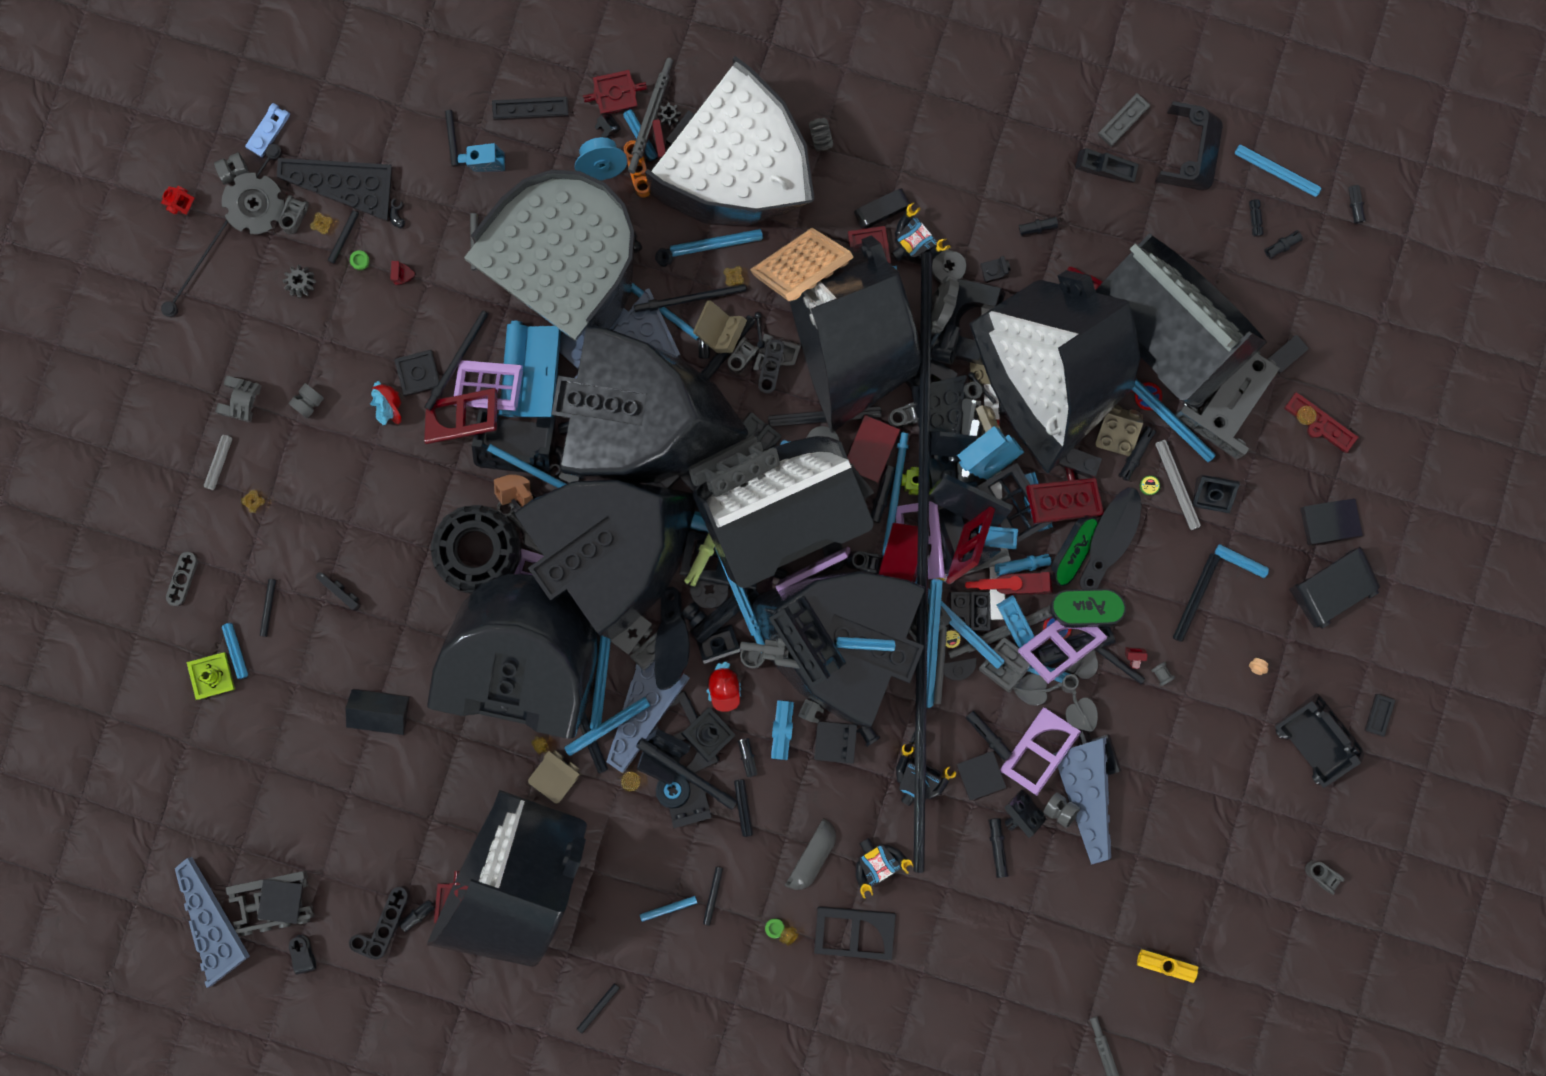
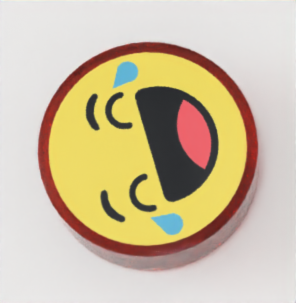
M947 630L946 648L954 649L960 645L961 636L956 630Z

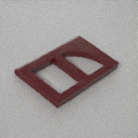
M492 388L438 399L431 411L426 409L425 444L496 431L498 390ZM488 398L487 422L465 426L466 402ZM457 404L456 428H446L440 425L436 417L435 408Z
M992 506L963 526L946 583L951 584L978 565L995 512ZM983 523L980 533L968 541L970 532ZM975 547L972 558L962 562L963 555Z

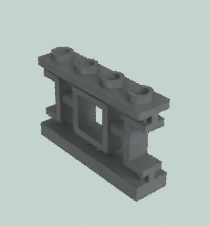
M752 435L688 467L692 483L695 486L707 482L709 491L713 492L715 497H718L779 466L780 460L776 448L773 447L763 451L761 442H757V438Z
M307 870L268 878L269 880L284 882L300 880V884H304L303 887L309 886L306 879L308 878ZM263 880L226 887L227 895L230 898L229 903L239 901L242 920L233 922V925L235 926L236 933H240L241 936L253 934L252 930L259 929L260 932L272 930L271 926L279 925V928L291 926V923L267 920V923L242 928V924L250 922L249 912L257 911L258 914L261 892L254 893L255 903L246 905L245 895L237 897L236 893L259 888L262 891ZM301 901L299 912L305 911L306 914L299 916L298 924L308 923L310 918L315 917L312 905L303 907Z

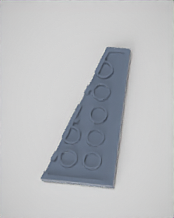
M190 857L174 869L180 891L185 896L186 903L184 906L185 910L189 911L191 919L189 925L195 948L200 953L202 960L200 964L201 970L205 971L207 979L205 985L206 988H209L249 958L250 955L193 857Z

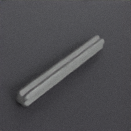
M1159 441L1156 443V448L1190 530L1197 529L1201 524L1167 441Z

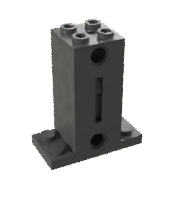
M1259 351L1210 396L1199 414H1197L1198 411L1194 407L1189 405L1188 407L1184 405L1175 414L1183 424L1236 460L1244 456L1249 448L1245 446L1246 443L1243 440L1233 437L1280 369L1273 360L1262 357Z

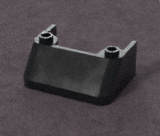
M1173 101L1167 109V114L1189 117L1194 125L1202 126L1197 162H1185L1181 166L1179 174L1161 171L1156 177L1155 182L1202 191L1207 190L1214 182L1223 123L1219 117L1202 106Z
M965 482L973 487L977 486L976 482ZM938 505L945 574H948L965 524L962 516ZM975 547L963 555L962 562L972 558ZM983 547L979 563L976 566L987 562L1001 552V549Z

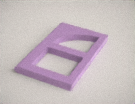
M929 501L931 535L929 536V544H931L932 548L928 559V579L944 578L945 570L938 505ZM918 503L897 506L896 523L904 524L903 514L917 512Z
M846 547L780 579L775 586L777 591L848 558L850 548Z
M1056 620L1019 648L1018 652L1049 684L1105 641L1107 636L1098 627L1068 628L1060 625V622ZM1065 629H1079L1091 634L1095 639L1076 652L1058 632ZM1049 638L1069 657L1067 661L1051 673L1031 653Z
M1043 707L1013 750V754L1001 767L1000 772L1037 796L1081 731ZM1051 730L1070 734L1056 756L1034 743L1033 740L1039 734ZM1027 748L1050 762V765L1036 785L1013 770Z

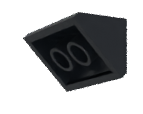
M352 689L345 708L346 727L404 735L410 697Z

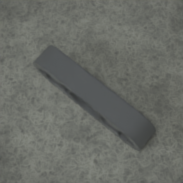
M191 552L182 553L178 559L166 594V600L172 606H181L186 600L198 564L197 556ZM190 556V559L193 560L192 564H188L186 568L190 570V572L188 573L187 571L180 570L181 567H186V562H184V559L189 558ZM180 574L187 576V581L183 585L177 582V577ZM177 586L180 588H184L183 591L179 590L178 592L180 600H176L174 603V599L171 597L172 594L176 595L178 589H174V587Z

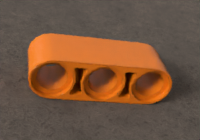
M629 141L624 146L628 168L632 159V155L628 151L634 148L636 141ZM642 157L637 166H641L643 170L639 173H630L635 193L639 197L645 198L650 195L648 187L644 191L638 189L640 184L648 185L645 174L647 168L644 157Z

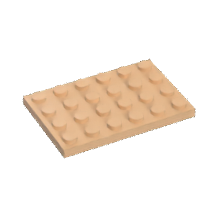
M810 228L750 270L756 278L788 301L798 299L805 290L814 288L817 282L823 278L830 277L833 271L839 267L846 266L849 260L854 257L843 246L814 228Z

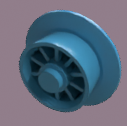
M603 137L588 140L580 147V156L575 162V171H581L600 181L610 179L625 169L627 156L622 150L617 148L613 140Z

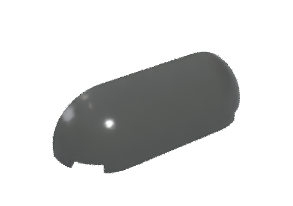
M822 819L784 886L793 890H802L814 882L836 842L835 829L826 819Z

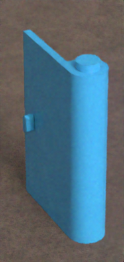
M511 321V324H507L504 364L522 365L523 375L516 411L499 410L500 416L553 417L551 414L556 392L561 330L557 327H528L523 325L521 321ZM503 375L502 385L513 386L514 375ZM501 389L500 399L511 400L512 390Z

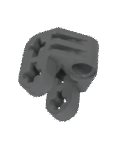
M226 376L223 385L234 389L230 399V406L217 403L215 413L251 423L254 414L251 412L256 395L260 394L262 386L243 379Z

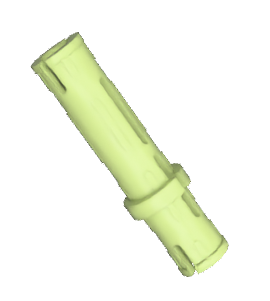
M709 532L703 545H700V551L684 580L687 584L691 582L690 586H696L709 557L714 553L715 545Z

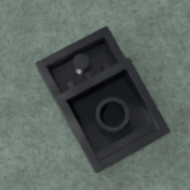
M1355 499L1327 502L1300 508L1308 545L1363 536Z

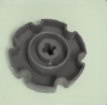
M245 173L235 177V185L232 187L227 185L222 195V208H227L229 211L225 215L228 223L240 232L244 228H248L252 235L262 234L271 230V221L279 222L284 209V200H280L277 197L281 192L278 185L267 176L257 179L256 173ZM252 199H255V203L258 204V206H254V209L250 208V204L247 203L248 201L251 202Z
M946 276L932 296V336L935 333L940 334L951 318L956 305L959 282L950 276Z

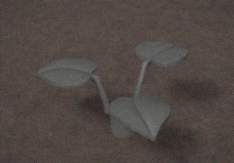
M1095 650L1090 651L1067 669V671L1074 673L1073 675L1065 676L1062 683H1058L1046 689L1047 682L1040 675H1026L1014 687L1016 695L1023 702L1038 706L1046 702V692L1062 687L1064 692L1072 693L1074 704L1069 705L1066 709L1065 716L1067 722L1076 729L1089 732L1094 731L1098 720L1097 708L1088 698H1082L1077 701V692L1075 690L1079 684L1076 676L1081 679H1089L1097 672L1098 661Z

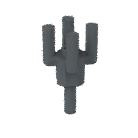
M781 637L778 640L766 639L765 645L741 642L740 650L763 653V659L774 660L778 666L799 668L794 659L788 658L789 650Z

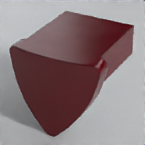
M391 261L390 280L394 282V285L404 284L416 276L405 264L399 261Z

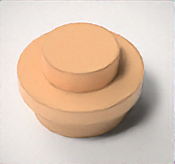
M1254 658L1249 664L1251 671L1255 674L1262 675L1268 672V663L1262 659Z

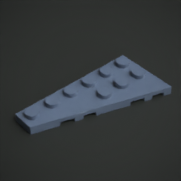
M655 661L644 671L636 664L635 674L631 681L623 710L643 697L647 698L650 706L617 726L618 729L611 745L607 763L621 773L626 771L640 751L636 747L638 741L642 737L647 739V736L654 731L690 679L684 673L674 686L667 690H660L655 681Z
M1106 737L1070 748L1057 766L1069 802H1073L1080 807V811L1075 819L1091 864L1111 859V839L1108 829L1110 815H1108L1107 806L1109 805L1108 774L1106 773Z

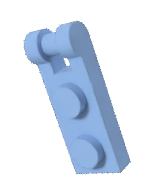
M272 103L245 147L263 158L267 146L273 143L288 120L290 113L279 109L278 105ZM275 115L279 117L277 122L273 120Z

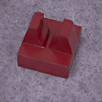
M1125 647V656L1127 660H1130L1131 668L1140 669L1141 661H1147L1146 650L1143 648Z

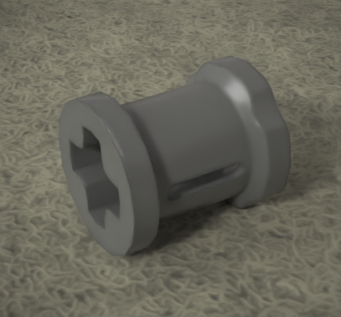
M1165 661L1151 669L1159 679L1160 686L1176 678L1174 675H1171Z

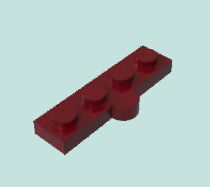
M1297 392L1294 393L1284 407L1285 410L1308 426L1307 433L1310 437L1318 438L1322 436L1344 453L1349 451L1358 436Z

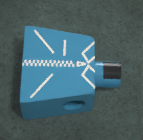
M495 143L468 146L467 154L458 155V163L460 166L467 165L475 172L505 171V152Z

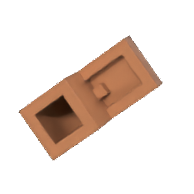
M506 475L494 479V493L502 505L511 503V500L515 499L520 507L533 500L530 492V481L525 477Z

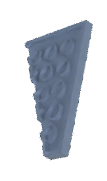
M649 288L645 290L634 305L647 303L648 300L654 299ZM633 305L614 329V331L654 345L678 357L680 356L659 308L656 311L650 312V310L635 313Z

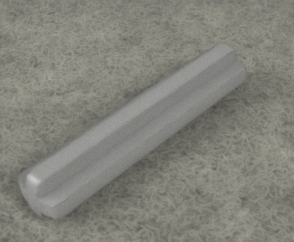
M221 436L204 483V487L214 490L232 442L230 436Z

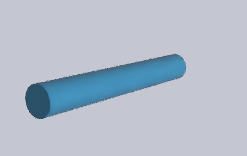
M693 896L640 914L641 921L643 922L697 904L696 897Z

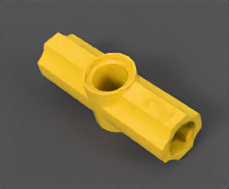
M1144 949L1140 950L1137 958V966L1192 983L1197 978L1198 966ZM1166 961H1170L1172 964L1171 969L1168 971L1163 969V964Z

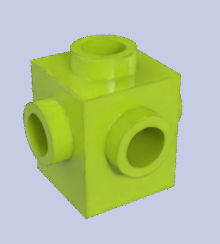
M911 467V470H907L905 475L902 474L901 486H904V491L909 492V495H918V483H914L912 479L919 476V467Z

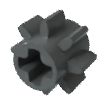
M668 102L667 106H660L662 113H657L658 118H663L661 120L662 125L667 123L671 127V124L674 122L676 124L679 123L677 117L681 116V112H676L677 104L673 107ZM667 112H671L670 118L667 117Z

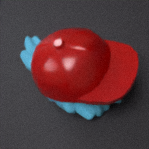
M377 381L372 388L371 395L373 400L370 405L376 406V419L382 425H386L390 418L396 424L401 423V415L398 411L401 399L398 392L391 386Z
M727 662L717 664L709 677L707 693H709L708 700L712 701L713 707L716 710L722 712L736 709L740 703L741 684L735 672L729 669L730 664Z

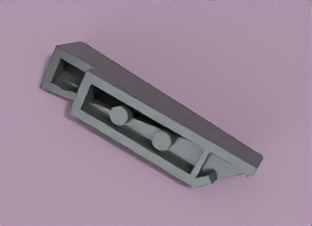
M962 399L960 434L976 436V440L982 436L983 425L978 420V413L976 411V408L981 405V401ZM957 462L956 479L962 482H973L974 474L965 471Z

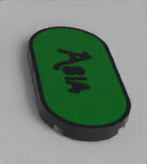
M1085 515V518L1081 517L1074 524L1052 563L1051 570L1053 575H1051V580L1053 583L1059 586H1066L1076 576L1090 551L1091 541L1099 523L1096 518Z
M1110 589L1063 590L1054 596L1050 604V612L1055 621L1057 620L1060 622V625L1068 628L1111 627L1123 619L1126 613V605L1123 598L1117 592Z

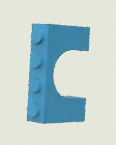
M993 426L957 456L961 460L959 461L960 466L965 471H968L970 474L973 473L975 476L978 475L980 479L989 480L1023 454L1024 451L1012 436L1007 435L1005 437L999 428Z

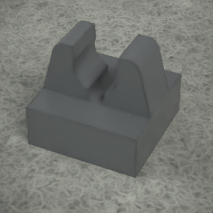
M805 699L798 717L809 722L818 723L819 719L815 718V714L817 711L823 713L824 710L819 704Z

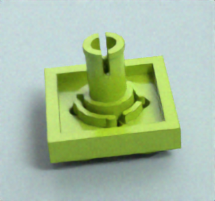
M226 652L187 662L196 700L235 690Z

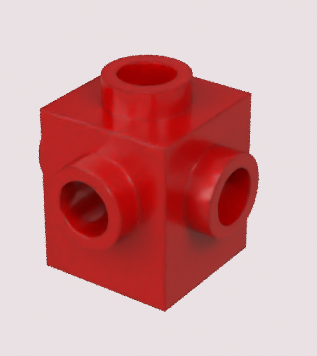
M169 186L163 193L161 204L167 206L166 210L176 215L178 212L187 215L195 198L187 194L188 190L177 186V188Z

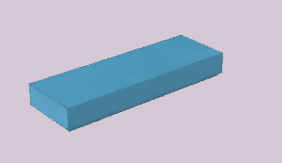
M1013 595L996 604L1018 648H1021L1035 637Z

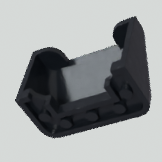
M479 408L476 424L487 422L486 408ZM497 413L496 431L475 434L473 436L472 454L474 464L481 468L528 473L487 451L489 445L492 444L533 467L548 473L551 464L556 417H537V421L534 423L499 419Z
M1360 546L1345 553L1337 561L1310 578L1305 579L1300 584L1294 585L1289 590L1313 628L1320 626L1322 629L1331 624L1330 619L1365 597L1372 598L1377 595L1380 585L1365 552Z
M1317 693L1275 725L1277 735L1281 739H1290L1312 766V778L1316 784L1321 785L1323 788L1362 763L1364 757L1362 747L1324 699Z

